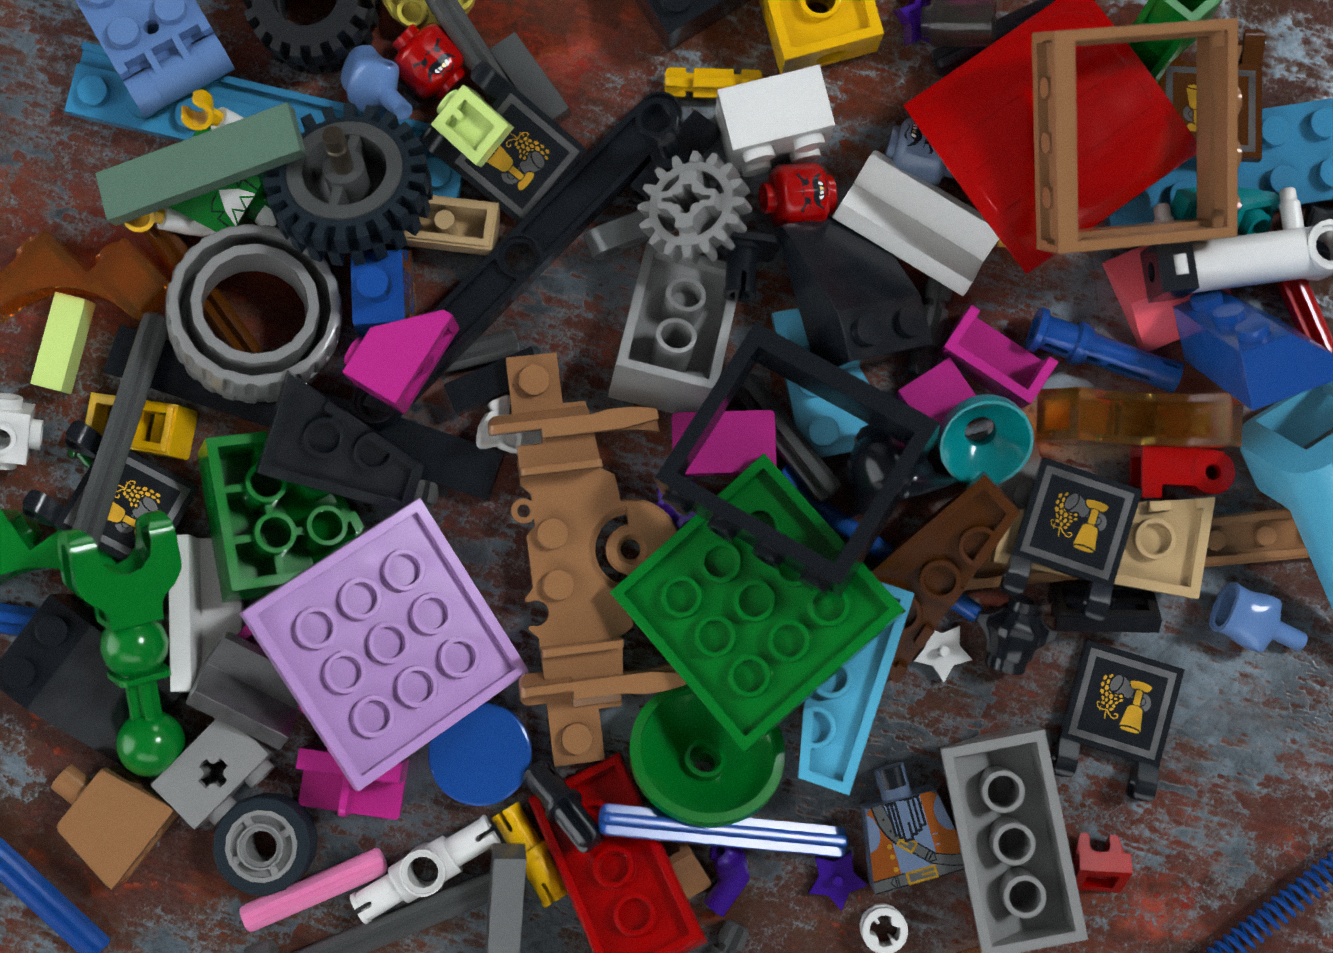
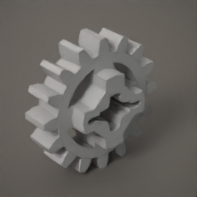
M692 151L689 163L685 164L677 155L673 156V169L666 172L664 169L657 167L654 171L660 179L656 185L644 184L642 188L650 196V201L638 204L637 209L647 218L639 224L640 229L650 238L648 242L659 253L664 252L674 263H677L683 256L691 266H697L700 254L705 253L712 262L716 261V248L722 244L724 247L732 250L735 245L730 235L733 231L745 233L747 227L739 217L740 215L752 212L751 205L743 198L750 193L749 187L742 178H739L740 173L730 162L725 164L715 153H712L705 161L698 151ZM710 181L720 184L724 193H718L715 188H712L709 185ZM666 223H671L679 231V236L669 233Z

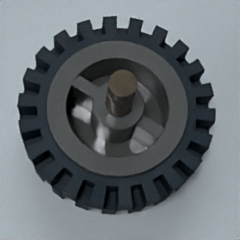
M344 104V117L336 118L333 107L330 106L321 109L325 119L321 123L317 124L311 113L300 118L305 130L301 136L307 156L265 171L268 178H263L264 190L267 194L266 198L285 239L288 240L290 238L293 248L301 254L307 248L310 258L319 262L322 261L327 252L331 264L339 266L344 264L345 253H351L354 265L366 264L365 250L373 248L377 260L388 257L384 243L391 241L398 251L407 245L404 230L414 236L417 235L422 228L419 217L428 218L431 210L428 200H433L432 179L426 155L419 137H414L412 128L406 122L399 126L397 115L389 111L380 119L377 107L366 105L362 117H359L355 104Z

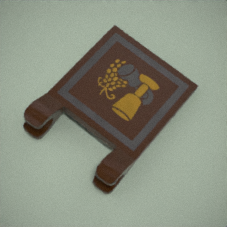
M1245 29L1243 39L1238 42V45H1242V53L1238 59V86L1242 93V107L1238 114V141L1242 149L1241 162L1259 163L1262 159V62L1265 48V32L1259 29ZM1180 54L1170 63L1158 85L1197 141L1196 61H1180ZM1197 154L1190 159H1197Z

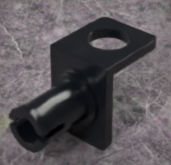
M717 183L715 189L718 193H724L722 186ZM733 231L730 238L733 240L735 247L730 250L721 244L716 248L718 256L726 257L725 288L723 289V296L726 299L733 301L735 299V292H739L738 302H748L756 298V262L772 261L781 248L779 236L749 231L745 233Z

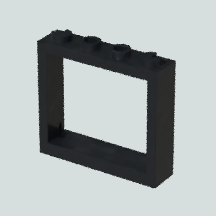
M755 322L659 470L655 480L660 493L663 494L661 500L673 506L677 513L688 516L690 511L694 512L708 521L706 527L718 537L731 543L737 537L754 547L751 553L766 565L779 569L783 564L799 573L798 581L811 591L814 588L824 595L830 591L841 598L937 442L940 422ZM756 362L907 445L835 563L684 477V474Z

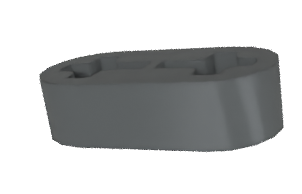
M640 211L599 225L586 232L584 238L592 259H606L645 245L650 238L640 229L639 224L647 218ZM666 223L669 233L673 234L678 231L671 223Z

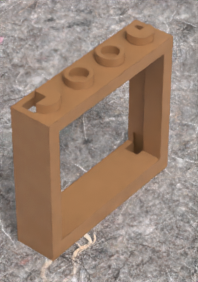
M1238 18L1032 32L1036 249L1055 254L1237 237V209L1242 208L1238 195V167L1242 160V149L1238 141V114L1242 107V93L1238 86V59L1242 53V45H1238ZM1196 37L1197 218L1078 229L1075 46Z

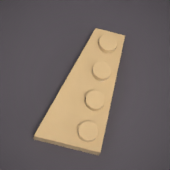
M1216 497L1139 502L1114 585L1199 599ZM1019 509L1020 514L992 551L990 562L1007 565L1025 509ZM1034 563L1031 564V570L1069 576Z

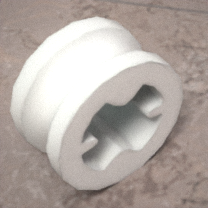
M885 903L874 904L867 908L861 916L859 923L860 934L872 951L876 953H894L900 950L906 943L908 926L903 915L894 906ZM880 916H888L890 923L897 927L894 936L890 933L887 934L890 939L888 941L880 942L877 934L870 930L873 921L877 924L880 923L878 920Z

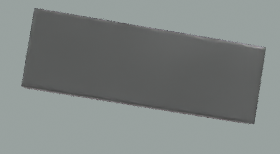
M515 32L489 49L509 82L555 122L560 124L571 116L569 106Z

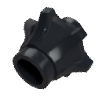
M1009 595L1008 602L1000 606H990L988 611H978L976 619L983 629L986 638L985 648L987 654L985 663L988 666L1003 673L1022 675L1025 673L1027 663L1032 661L1036 652L1046 644L1056 640L1058 631H1055V628L1049 626L1042 619L1041 614L1038 612L1039 602L1023 595Z

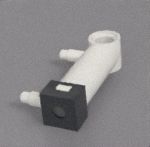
M1286 187L1279 191V210L1283 230L1239 235L1229 238L1150 245L1140 253L1148 303L1183 299L1189 294L1297 279L1319 281L1333 275V219H1327L1314 226L1305 227L1301 203L1297 199L1296 189L1294 187ZM1160 203L1154 206L1155 219L1153 222L1174 220L1169 204ZM1317 240L1323 242L1329 248L1330 260L1322 258L1316 248Z

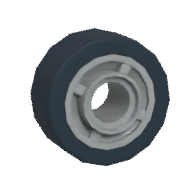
M264 792L238 802L222 817L214 832L213 855L218 871L231 886L246 894L268 896L286 890L308 871L316 856L318 834L313 817L298 801L285 794ZM258 831H266L275 838L277 847L273 856L264 855L257 849L255 838Z

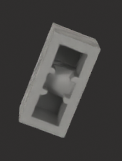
M215 719L151 786L193 829L206 824L208 821L216 826L220 823L222 817L237 804L232 797L245 784L253 789L274 769L275 766L269 760L279 750ZM223 760L228 765L222 773L225 778L216 781L211 775L217 769L215 763Z

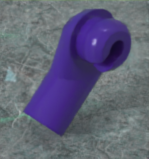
M711 846L709 855L710 859L714 862L718 881L703 902L715 913L724 917L748 884L750 872L744 849Z

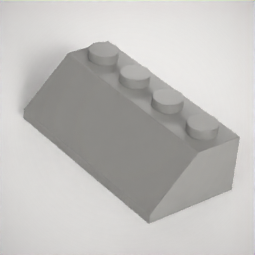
M1032 724L985 733L940 748L981 953H1021L1088 940L1045 729Z

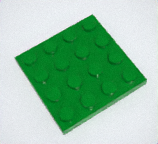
M765 453L717 495L835 563L846 545ZM696 514L610 591V594L744 752H748L904 614L906 610L864 563L859 567L841 598L830 591L824 595L814 588L811 591L798 581L800 574L782 564L779 569H775L766 565L751 553L754 547L737 537L732 543L718 537L706 527L708 521Z

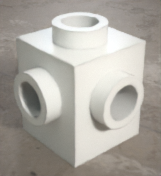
M0 393V429L8 432L4 433L0 430V470L16 469L17 464L26 465L31 451L41 450L44 420L34 419L36 404L23 403V397L16 394Z

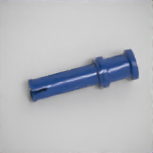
M1044 307L1039 308L1036 312L1025 341V349L1027 351L1035 352L1037 349L1052 353L1065 358V363L1073 367L1076 365L1080 366L1083 363L1094 365L1126 378L1149 384L1168 393H1173L1176 390L1183 374L1182 368L1184 364L1180 361L1164 358L1138 347L1095 333V329L1091 327L1090 323L1081 321L1077 325L1052 316L1050 310Z

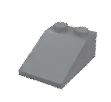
M649 242L646 243L608 397L645 407L657 408V410L673 414L676 412H698L721 376L739 293L735 292V299L733 301L723 296L726 262L720 260L712 262L709 257L700 255L697 266H691L683 256L677 263H674L664 252L659 253Z

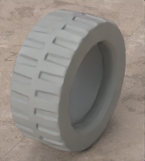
M242 224L234 227L229 226L220 229V231L205 236L200 239L197 245L191 247L184 254L183 260L176 265L172 273V282L168 284L165 309L166 326L170 342L179 362L184 364L186 372L194 380L202 383L205 389L212 393L216 392L222 395L223 398L232 401L240 400L253 404L257 402L269 403L278 400L287 369L309 385L316 380L320 372L325 370L335 352L340 337L343 305L342 296L339 294L337 278L331 272L330 265L324 257L321 262L311 259L307 248L301 254L293 248L290 238L286 240L280 229L275 226ZM248 271L265 272L281 278L295 289L304 304L306 320L303 328L291 342L275 351L252 354L232 349L214 336L203 315L207 296L220 281L234 274Z

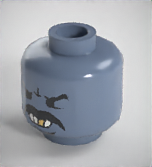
M911 117L907 118L901 124V127L892 126L884 155L892 159L896 167L935 186L940 184L943 176L953 177Z

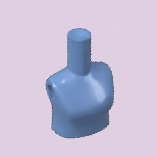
M371 45L355 47L346 57L341 74V84L344 90L347 91L348 100L355 104L356 108L363 113L366 105L377 107L380 119L387 111L397 115L398 121H404L412 114L411 104L397 91L398 65L380 56Z
M1238 582L1227 583L1222 588L1210 614L1209 626L1213 631L1228 636L1238 645L1253 652H1264L1272 640L1295 651H1300L1305 647L1308 639L1305 632L1281 621L1282 603L1280 599L1268 594L1248 590Z

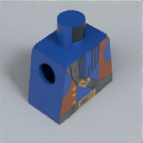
M387 250L388 257L377 260L374 251H364L366 264L354 265L350 255L352 319L354 328L361 338L365 337L371 327L416 316L413 250Z

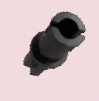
M540 760L530 766L524 773L523 782L546 809L545 817L550 823H558L582 853H589L594 847L599 846L604 839L603 835L600 833L598 824L581 804L582 795L579 791L567 786L549 760L545 762Z

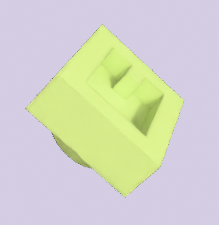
M462 85L459 90H452L442 99L437 107L439 115L431 124L468 159L480 167L486 163L514 128L484 101L482 95L465 85Z

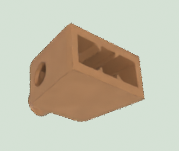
M70 764L58 775L51 785L53 791L72 805L58 822L56 828L99 879L112 890L128 881L179 814L154 790L151 782L121 766L114 764L102 768L91 779L76 766Z

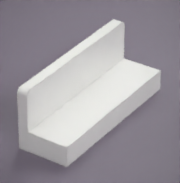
M876 150L870 154L855 182L832 217L961 296L965 295L984 260L999 240L979 211L934 184L899 169L892 159Z
M189 534L176 535L182 569L176 583L169 590V643L172 673L170 676V692L188 693L191 691L199 668L224 633L231 632L237 635L244 628V620L239 612L244 610V600L222 603L212 539L197 538Z

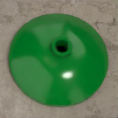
M686 684L678 688L659 692L645 704L632 728L629 743V759L632 773L639 788L647 799L660 811L687 824L703 827H720L738 823L749 818L763 808L771 799L784 771L785 744L780 727L777 725L752 749L744 752ZM700 761L706 762L712 769L707 772L700 771L695 767V763Z

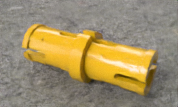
M518 801L492 817L491 821L495 823L506 843L525 844L527 858L526 877L541 900V905L543 908H546L554 901L556 902L567 895L568 892L556 864L548 853L549 848L546 840L541 841L523 811L521 803Z

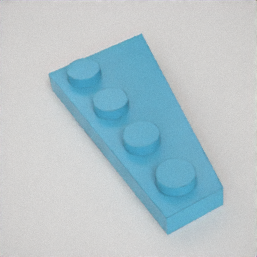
M882 583L883 586L906 612L804 702L798 778L846 795L851 793L915 595L913 592Z

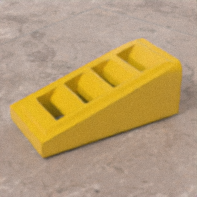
M91 392L85 424L103 436L108 422L110 407H113L116 396ZM146 400L130 451L188 460L198 418L197 412L176 404ZM151 414H155L150 441L148 442L146 439Z

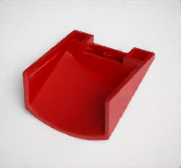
M1094 0L1054 1L903 105L945 166L1025 274H1031L1057 255L1036 249L1032 32L1113 27L1114 24ZM1128 43L1075 46L1078 229L1095 228L1197 154L1196 139Z

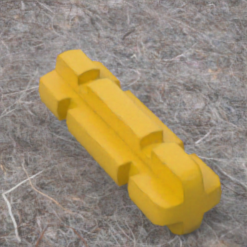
M669 67L665 72L664 91L676 98H685L686 93H693V98L717 99L718 89L763 79L762 72L758 69H741V74H734V69L694 67V73L686 72V67Z

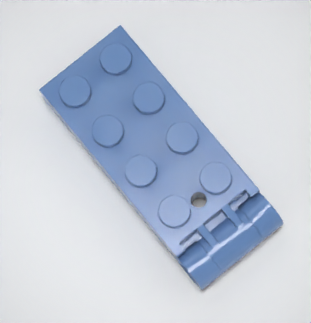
M75 0L144 118L235 70L229 56L196 0Z

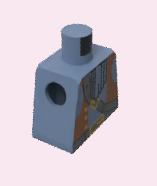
M904 762L893 763L875 769L874 773L881 797L860 804L868 880L875 894H881L964 870L957 833L936 790L929 784L911 789Z

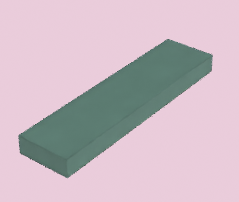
M286 102L95 174L106 220L117 226L306 157L307 154L295 110Z

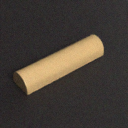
M433 195V200H428L431 208L428 218L419 217L422 228L417 235L414 236L404 230L407 241L405 246L487 256L498 243L500 226L499 203ZM388 241L384 244H392V242Z

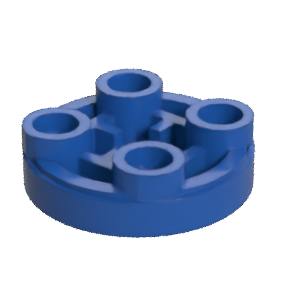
M485 702L431 740L428 747L429 767L437 785L452 799L471 806H488L501 802L511 796L523 783L524 773L531 766L532 743L525 725L513 710L493 702Z

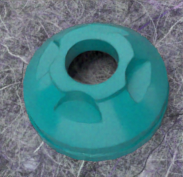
M978 395L958 403L948 412L939 428L937 443L940 458L946 470L957 480L969 484L981 472L985 471L996 484L1012 478L1027 463L1033 450L1034 433L1028 417L1014 402L998 395ZM986 417L993 421V430L986 438L971 440L965 436L966 426L972 420Z

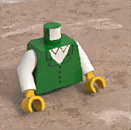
M203 89L196 90L192 95V102L204 109L203 111H194L186 105L181 107L183 123L188 128L196 130L192 137L244 118L225 107L214 108L212 95ZM266 172L124 223L133 232L147 231L154 223H157V227L160 230L199 237L214 234L220 231V229L229 226L253 224V222L256 225H270L279 229L264 190L263 178H268Z

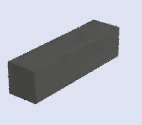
M492 843L485 953H520L527 861L525 844Z

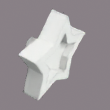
M957 625L941 633L934 630L933 635L912 661L931 665L941 681L944 682L954 665L971 661L972 658L960 646V625Z

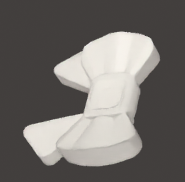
M504 395L488 403V408L491 412L484 415L476 434V445L479 449L498 447L506 452L517 454V446L541 444L540 431L489 437V420L494 416L510 414L509 395Z

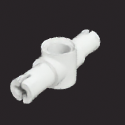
M486 815L480 816L478 820L448 838L441 835L431 842L417 845L405 858L388 867V874L360 891L352 893L350 901L354 910L367 902H371L370 905L363 908L357 914L364 924H368L372 919L402 901L410 903L419 897H427L434 894L442 887L445 881L463 871V864L492 848V843H501L496 830L483 837L478 836L492 826ZM419 857L432 859L438 868L437 879L432 881L419 879L413 870L414 860Z

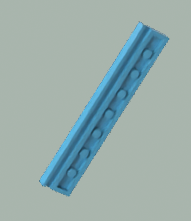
M82 41V57L80 63L76 64L64 110L72 117L177 142L192 138L196 130L188 128L183 123L181 107L186 105L194 111L204 110L192 102L193 92L144 118L103 47ZM227 75L198 89L208 91L212 95L214 108L225 107L244 118L287 102L295 110L301 134L305 130L300 118L311 113L317 124L325 121L322 108L332 106L336 118L344 117L345 103ZM357 108L359 117H362L363 112ZM412 119L398 121L399 126L406 122L412 128L414 137L418 136L419 138L425 129L431 125ZM423 146L432 179L433 195L460 198L464 178Z

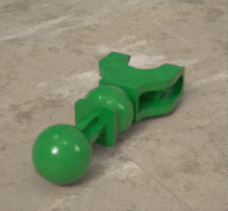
M161 510L144 513L138 517L135 522V547L127 559L115 565H103L96 542L90 535L78 528L62 531L57 538L63 583L74 594L94 607L97 622L105 627L101 634L100 652L105 665L109 668L107 670L108 679L118 687L125 688L130 718L124 722L117 735L116 750L118 757L128 770L145 777L161 775L185 749L183 729L173 716L162 711L157 680L172 675L171 668L163 663L168 654L169 639L163 625L158 620L164 619L162 602L166 593L176 583L182 569L174 525L170 518Z

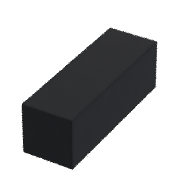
M530 346L507 357L535 355ZM505 358L443 384L458 416L486 405L501 396L509 395Z

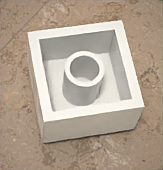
M820 64L717 90L715 119L721 134L720 139L725 159L738 172L742 171L743 177L763 174L772 169V163L791 159L792 164L808 163L820 158V151L827 149L835 122Z

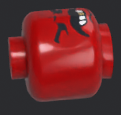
M412 24L392 44L398 51L393 62L399 67V78L422 99H428L435 95L441 100L467 74V71L462 67L465 64L463 55L450 40L447 33L437 24H428L421 30Z
M818 163L776 165L769 173L767 183L760 184L758 193L760 210L763 214H769L771 222L776 228L783 224L795 222L825 221L828 215H832L835 212L837 206V188L834 177L831 174H826L823 167Z

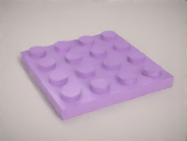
M421 498L413 500L239 612L343 774L356 791L362 790L514 683L522 674L529 672Z

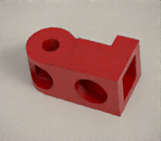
M1140 446L1130 449L1129 486L1143 490L1140 500L1161 499L1162 487L1183 488L1188 493L1196 496L1218 494L1229 489L1234 482L1236 474L1234 463L1222 451Z

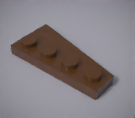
M985 471L981 472L869 569L880 582L915 594L889 672V676L896 683L899 682L907 671V666L919 649H922L933 635L935 627L950 606L953 607L964 592V587L976 570L982 567L1020 514L1019 508Z

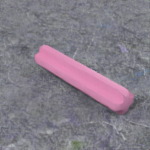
M379 848L371 849L290 885L286 890L262 896L248 902L239 909L243 925L248 932H254L384 876L388 871L385 856Z

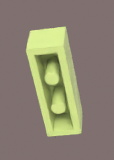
M55 292L30 384L72 394L95 303L87 299Z

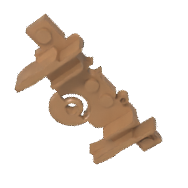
M557 352L507 357L505 362L511 414L492 417L488 423V433L490 437L540 431L541 444L517 446L520 487L530 494L531 500L527 498L516 500L511 506L510 513L512 518L518 523L526 524L533 520L534 526L526 535L532 588L524 599L526 602L541 601L548 610L547 617L541 624L528 625L529 631L538 637L542 671L525 673L520 676L518 680L519 696L521 702L527 706L547 705L554 767L605 760L599 709L622 706V694L663 692L687 684L669 662L645 668L623 670L624 639L621 636L633 627V620L610 594V591L619 583L610 579L602 571L597 562L595 552L597 537L602 528L613 518L627 514L628 524L616 528L609 535L605 553L608 562L615 570L629 575L678 531L672 518L659 506L641 499H620L615 474L600 468L603 467V463L599 456L595 434L615 431L660 432L657 422L659 416L657 408L651 407L611 408L590 414L586 401L563 403ZM520 505H526L529 508V514L526 517L518 515L517 510ZM629 539L636 541L640 547L638 556L633 559H627L621 553V545Z

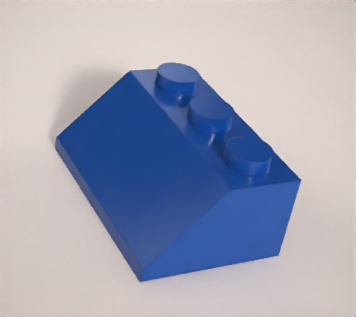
M1221 289L1196 292L1190 297L1189 301L1173 306L1184 360L1252 411L1333 381L1332 351L1277 317Z

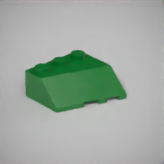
M268 431L205 438L197 453L222 603L264 597L364 533L362 530L364 525L356 511L352 512L344 496L257 473L256 466Z

